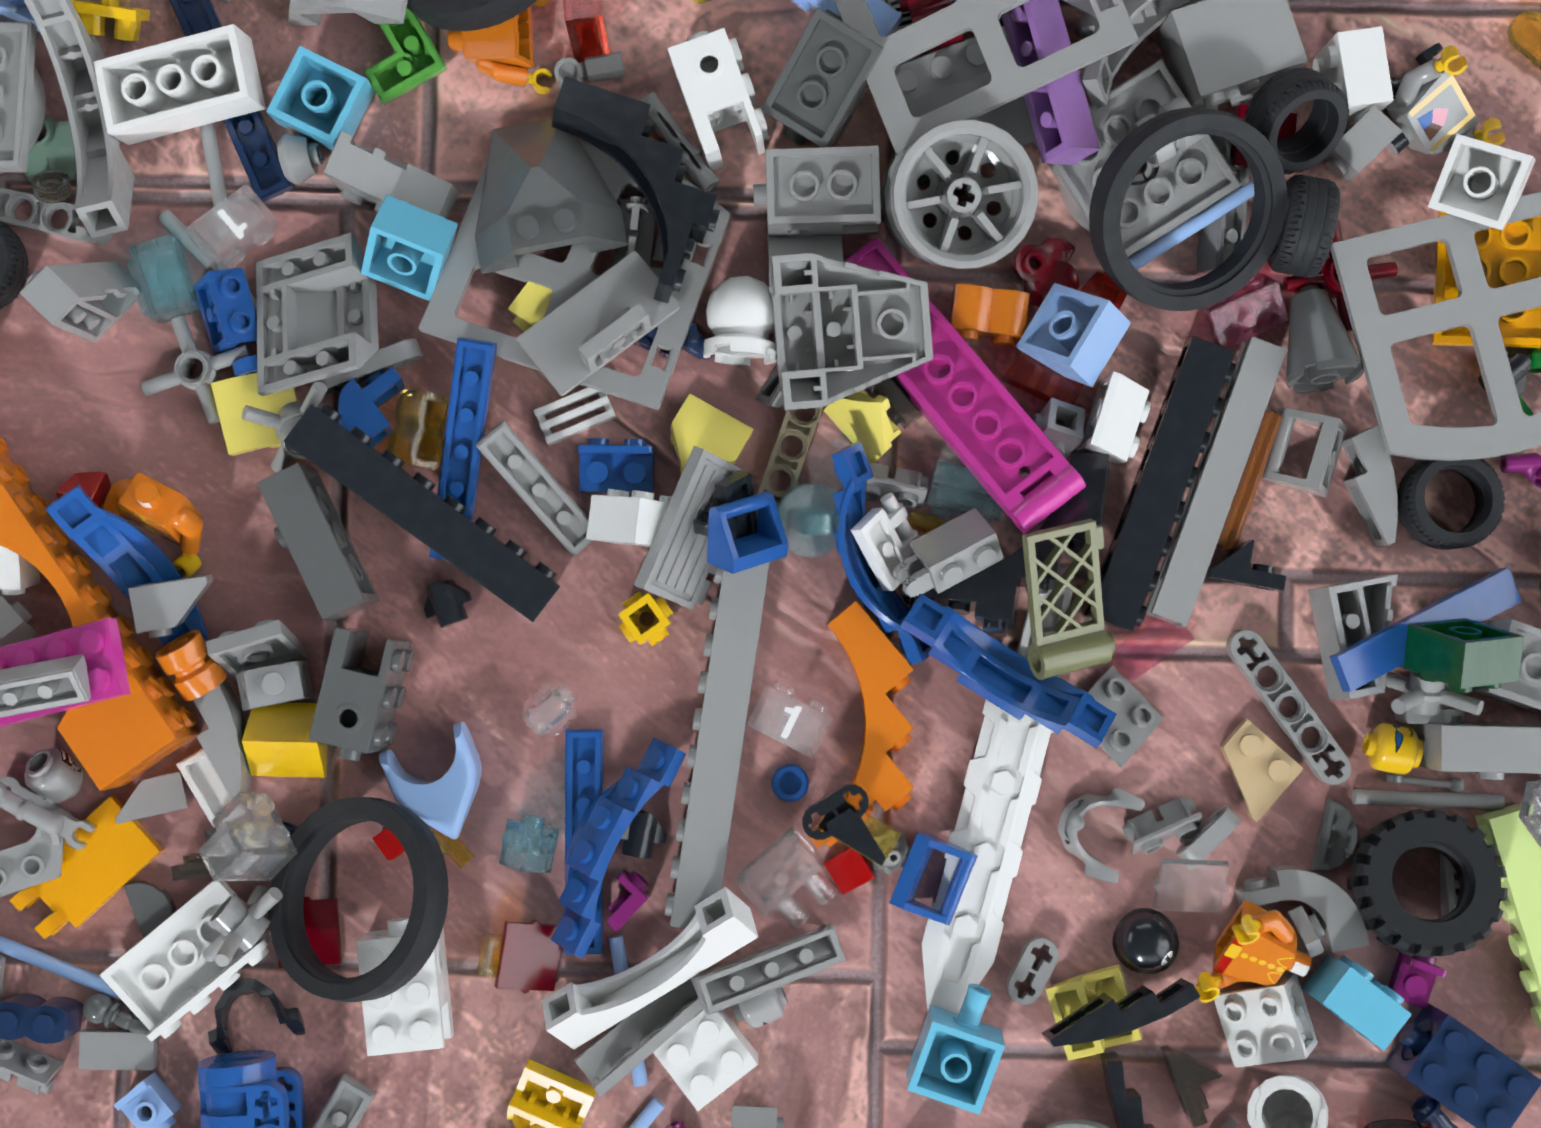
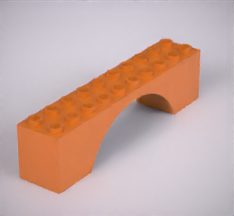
M0 436V546L22 556L48 579L63 601L73 627L106 618H117L131 694L67 710L57 729L100 791L127 785L200 733L195 728L197 721L191 711L185 706L181 707L173 696L176 694L174 686L165 676L160 677L153 666L155 663L154 657L146 647L138 645L132 636L134 633L132 625L123 615L116 613L111 605L113 603L112 596L104 586L97 585L90 575L93 570L89 562L82 555H77L69 544L72 542V539L66 535L58 524H55L45 510L49 504L41 495L33 492L28 484L30 482L29 475L19 464L13 463L7 454L10 451L9 446Z

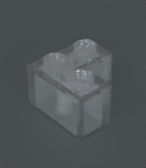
M239 792L212 820L217 831L198 850L213 881H271L298 853L291 840L289 831L284 827L275 810V805L267 793Z

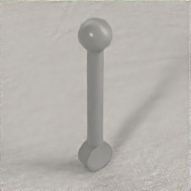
M1387 774L1386 782L1450 788L1455 793H1459L1464 789V783L1459 778L1445 781Z

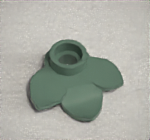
M45 116L42 129L46 128V136L41 141L37 139L29 151L27 172H24V174L33 184L38 183L49 171L63 179L73 180L77 177L70 122H55L50 117Z

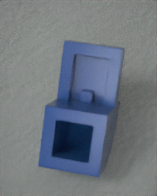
M393 367L386 372L380 370L373 374L366 381L367 386L363 389L352 378L344 386L339 397L338 412L342 415L340 419L342 424L350 431L354 426H357L374 439L370 444L372 447H375L394 433L390 423L378 409L405 388L402 378Z

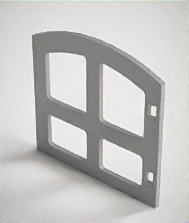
M834 0L843 23L884 47L866 80L897 155L903 153L917 137L933 127L957 120H973L1139 41L1123 0H1111L1114 7L1104 11H1100L1096 0H1089L1100 25L1099 30L1095 34L1028 66L1019 67L1000 25V17L1002 14L1030 0H957L954 4L886 37L880 36L866 0ZM967 31L973 32L992 77L990 83L921 117H913L896 76V67Z
M581 141L617 203L623 190L627 187H632L641 192L628 173L610 156L591 143ZM486 162L420 323L419 330L420 332L456 344L458 337L497 343L495 357L540 371L520 347L517 338L457 318L458 310L473 273L480 268L475 232L487 167ZM683 178L682 184L698 188ZM716 201L713 209L719 210L720 213L714 233L706 230L703 243L695 242L690 260L684 259L681 269L686 270L680 292L672 290L671 293L679 302L680 309L657 326L658 330L641 374L630 376L602 367L580 383V385L656 410L660 409L731 219V214ZM588 241L573 244L564 262H556L532 253L517 255L519 267L500 270L495 273L525 283L529 281L551 289L553 294L544 315L545 317L599 277V275L592 272L599 252L592 253ZM697 245L709 248L702 266L691 262ZM658 348L670 350L663 370L652 366Z
M1541 192L1521 196L1506 224L1541 216ZM1448 214L1334 242L1331 245V254L1362 361L1386 454L1419 460L1460 461L1497 457L1541 445V411L1528 416L1522 410L1498 320L1502 316L1541 307V277L1498 288L1488 286L1474 235L1478 231L1492 227ZM1440 241L1444 243L1458 289L1457 298L1390 315L1382 314L1377 303L1367 260ZM1458 327H1466L1470 332L1494 418L1493 424L1480 427H1434L1413 424L1409 419L1391 353L1392 344Z

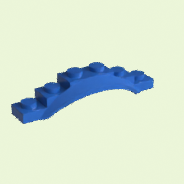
M860 441L848 445L831 455L835 474L841 480L843 488L832 494L835 501V510L839 516L838 530L833 532L836 548L841 555L852 589L855 590L859 602L863 601L875 614L877 620L881 623L884 633L897 630L900 647L906 653L909 664L920 663L930 656L928 653L932 647L900 628L911 609L895 590H882L850 531L866 515V481L874 477Z
M79 484L46 507L45 510L66 535L73 539L99 565L129 601L128 588L183 578L165 553L146 534L122 517L98 508ZM195 605L182 624L172 627V634L158 637L163 646L181 635L194 630H199L204 639L209 641L198 605Z
M920 594L900 628L932 647L928 653L930 656L958 672L960 675L956 680L957 682L1020 721L1024 715H1027L1056 734L1065 729L1097 749L1117 715L1095 701L1088 692L1057 676L1038 680L1031 671L1028 659L982 631L955 610L947 606H941L923 594Z
M653 737L637 770L627 766L621 779L599 795L577 825L567 853L565 889L558 900L559 903L567 908L550 939L573 955L584 958L600 926V923L595 921L597 901L604 875L616 846L627 827L645 803L663 785L671 786L686 753Z

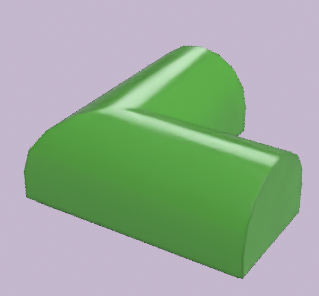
M406 8L404 23L379 24L395 53L365 69L364 73L385 106L447 70V67L418 17Z

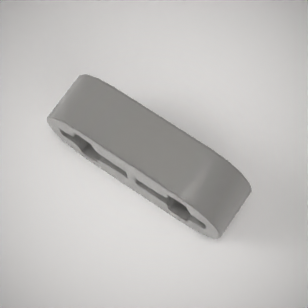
M1228 805L1220 807L1198 827L1197 832L1189 836L1178 847L1176 854L1189 868L1196 866L1235 830L1241 819Z
M1037 935L1029 938L1007 977L1006 990L1011 999L1017 1004L1030 1005L1036 1002L1059 958L1058 949L1048 937ZM1043 944L1047 945L1046 951L1050 954L1047 960L1041 958L1036 968H1033L1032 965L1036 957L1032 953V949L1034 947L1040 949ZM1031 972L1029 984L1033 988L1030 993L1024 991L1021 996L1018 995L1019 990L1015 986V982L1017 980L1023 982L1028 973Z

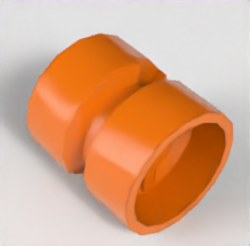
M199 630L181 635L161 648L155 655L167 675H175L173 685L184 701H191L205 695L220 685L227 677L226 671L207 655L206 640Z

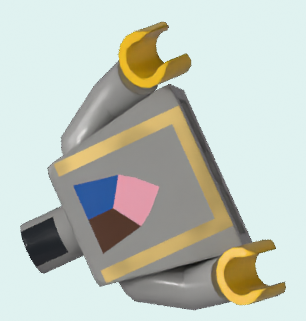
M1450 45L1445 47L1441 53L1440 60L1432 59L1403 76L1395 99L1388 105L1387 113L1393 123L1402 130L1386 146L1392 154L1398 155L1407 146L1412 150L1430 155L1450 152L1456 134L1483 140L1497 146L1505 141L1504 132H1498L1493 135L1488 134L1491 130L1502 127L1501 121L1497 118L1485 120L1481 129L1476 130L1475 126L1479 121L1453 76L1462 73L1467 68L1465 56L1451 61L1460 55L1456 46Z

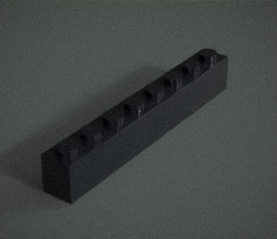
M1192 336L1184 343L1100 572L1104 623L1123 631H1133L1135 626H1141L1145 618L1147 606L1143 605L1147 591L1153 592L1160 575V571L1156 570L1160 556L1165 557L1170 549L1173 537L1168 535L1172 523H1177L1183 514L1185 502L1181 501L1184 490L1186 487L1190 488L1194 483L1198 472V467L1194 466L1198 452L1203 453L1211 436V433L1206 431L1210 419H1215L1221 410L1223 398L1219 397L1222 386L1224 383L1229 384L1236 368V364L1232 362L1235 354L1233 350ZM1089 604L1084 616L1092 619L1091 605Z
M324 402L320 408L315 404L309 406L283 442L531 622L535 621L560 588L558 582L554 580L557 573L540 561L534 566L524 558L527 551L511 539L504 544L494 536L497 529L481 517H478L474 522L463 513L467 507L448 494L445 499L432 491L436 484L419 472L414 477L401 468L405 462L390 450L386 449L383 454L370 445L374 439L363 430L354 426L350 431L339 423L342 415Z

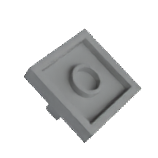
M263 620L258 622L255 627L242 631H227L220 634L216 639L206 641L208 656L235 679L236 674L242 671L307 659L305 645L280 620Z

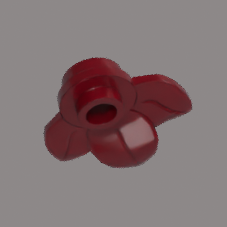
M1048 238L1039 246L1027 245L1019 249L1015 254L1013 260L1014 272L1023 280L1024 292L1030 293L1029 302L1036 307L1041 306L1054 283L1075 290L1079 289L1078 273L1068 263L1075 251V246L1071 242L1060 238ZM1030 257H1033L1036 261L1037 267L1035 270L1029 266Z

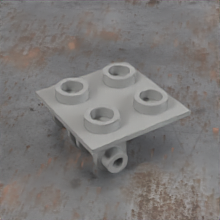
M1112 665L1091 687L1088 693L1093 696L1095 701L1117 714L1099 746L1109 755L1108 759L1110 761L1114 760L1121 768L1164 718Z

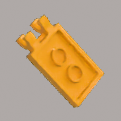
M110 796L86 818V820L97 826L94 832L90 833L83 828L77 829V838L88 843L85 848L77 850L68 845L65 839L61 877L23 889L9 900L20 912L26 907L28 909L31 908L41 898L54 912L34 928L43 939H47L50 935H56L68 922H71L75 928L82 926L123 888V885L129 883L164 851L138 820L116 824L115 818L124 806L116 796Z

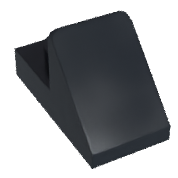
M1254 540L1244 541L1234 551L1228 552L1209 566L1205 579L1269 591H1284L1286 582L1285 575L1275 574L1276 567L1253 564L1252 569H1250Z

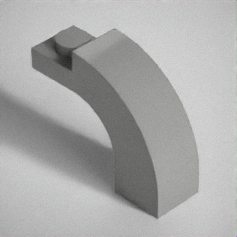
M1272 865L1267 866L1270 881H1267L1266 877H1256L1245 880L1244 886L1234 888L1236 902L1240 905L1244 900H1248L1257 906L1285 900L1303 902L1311 910L1312 914H1315L1325 933L1324 936L1320 937L1323 948L1332 953L1369 946L1363 918L1353 900L1341 887L1319 874L1297 866Z

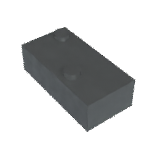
M296 463L257 482L277 524V527L274 528L276 538L283 548L288 547L322 620H342L380 601L317 469Z

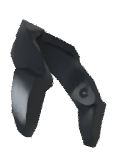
M246 978L237 980L224 990L215 1005L217 1027L208 1032L209 1044L218 1055L232 1052L227 1023L231 1006L239 996L257 992L261 997H268L275 1007L279 1023H285L296 1035H304V1020L299 1009L285 1008L275 993L256 979Z

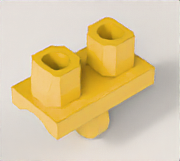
M71 0L89 35L105 36V17L115 18V39L139 41L141 21L150 20V10L119 5L120 1L130 2V0H101L102 2Z

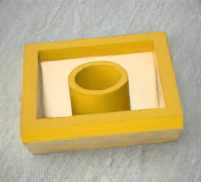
M286 702L251 709L242 738L251 776L327 777L328 744L308 740L317 703Z

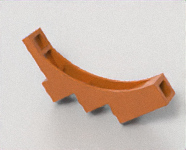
M854 601L831 620L827 626L840 642L851 661L862 696L864 713L863 742L859 762L851 784L861 786L869 798V807L861 817L863 820L874 810L871 806L874 801H877L886 812L891 807L897 811L912 798L909 792L914 786L886 752L889 749L897 752L912 739L908 733L914 728L887 697L886 693L891 689L896 694L911 681L908 674L914 669L858 602ZM848 791L844 796L845 801L858 810L860 808L858 801L862 796L859 793L853 796ZM834 836L824 840H815L809 837L818 849L824 843L829 848L839 841Z

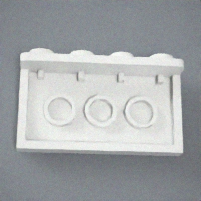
M220 875L99 975L149 1029L146 1037L151 1042L159 1035L164 1039L169 1037L182 1025V1022L179 1020L188 1011L193 1015L198 1013L212 1000L208 996L217 987H220L222 991L227 989L241 976L238 973L240 968L246 963L253 967L270 952L267 949V945L272 938L270 931L266 929L260 939L248 951L244 952L238 947L226 967H221L215 961L209 962L204 958L203 951L221 935V933L209 925V921L221 904L230 895L235 893Z

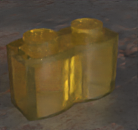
M403 390L400 394L395 409L397 426L391 434L388 450L405 462V466L436 470L442 460L443 433L446 430L450 397L416 390Z

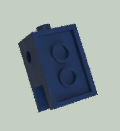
M1429 1003L1426 1010L1422 1009L1413 1023H1409L1402 1030L1399 1036L1400 1042L1385 1062L1386 1065L1405 1077L1418 1089L1442 1103L1475 1128H1512L1541 1085V1079L1482 1039L1468 1027Z

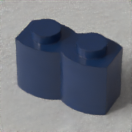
M30 993L13 995L0 1001V1039L16 1040L26 1036L35 1042L43 1044L61 1042L81 1030L84 1004L69 997H56L45 1000L38 995Z

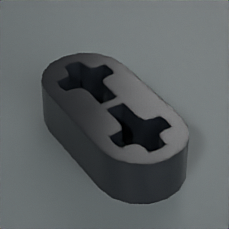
M846 784L805 810L802 817V826L805 833L815 840H824L862 817L869 807V798L866 791L857 784ZM850 791L853 796L858 793L862 796L858 801L860 807L858 810L853 811L848 807L838 813L836 807L845 802L843 795L846 792ZM833 811L835 814L826 821L827 829L821 832L818 827L814 829L809 827L813 822L811 816L813 813L818 812L820 816H824Z

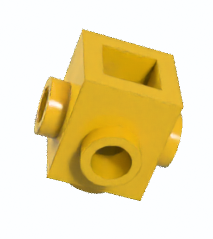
M639 591L622 603L625 609L618 615L623 622L618 626L630 643L636 640L639 645H643L648 641L651 646H654L670 634L666 628L673 624L669 619L673 611L663 597L658 596L655 599L652 593H647L643 596ZM645 612H650L654 616V622L650 626H644L640 621L641 615Z

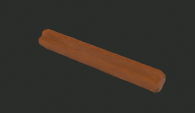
M1265 410L1216 547L1222 550L1234 551L1237 547L1282 421V416L1275 412Z

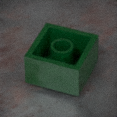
M1467 618L1408 624L1404 669L1418 673L1421 680L1448 684L1447 688L1455 692H1472L1473 687L1479 686L1498 689L1501 688L1502 683L1519 681L1524 636Z

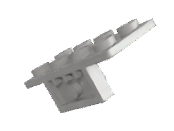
M634 251L519 335L517 342L558 394L564 396L680 309V304L672 294L669 303L654 299L659 278L640 255Z

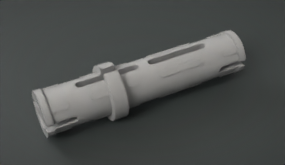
M655 92L645 96L641 101L651 104L648 119L654 121L653 128L664 143L684 149L680 164L687 166V174L699 189L707 192L712 191L720 183V179L702 158V150L699 146H693L677 122L657 98Z

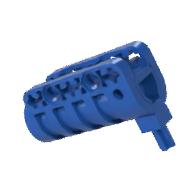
M266 1050L237 1051L211 1056L197 1063L201 1128H289V1115L295 1119L296 1128H306L302 1076L292 1067H277L275 1052ZM282 1077H285L286 1083L293 1086L288 1092L283 1084L279 1083Z

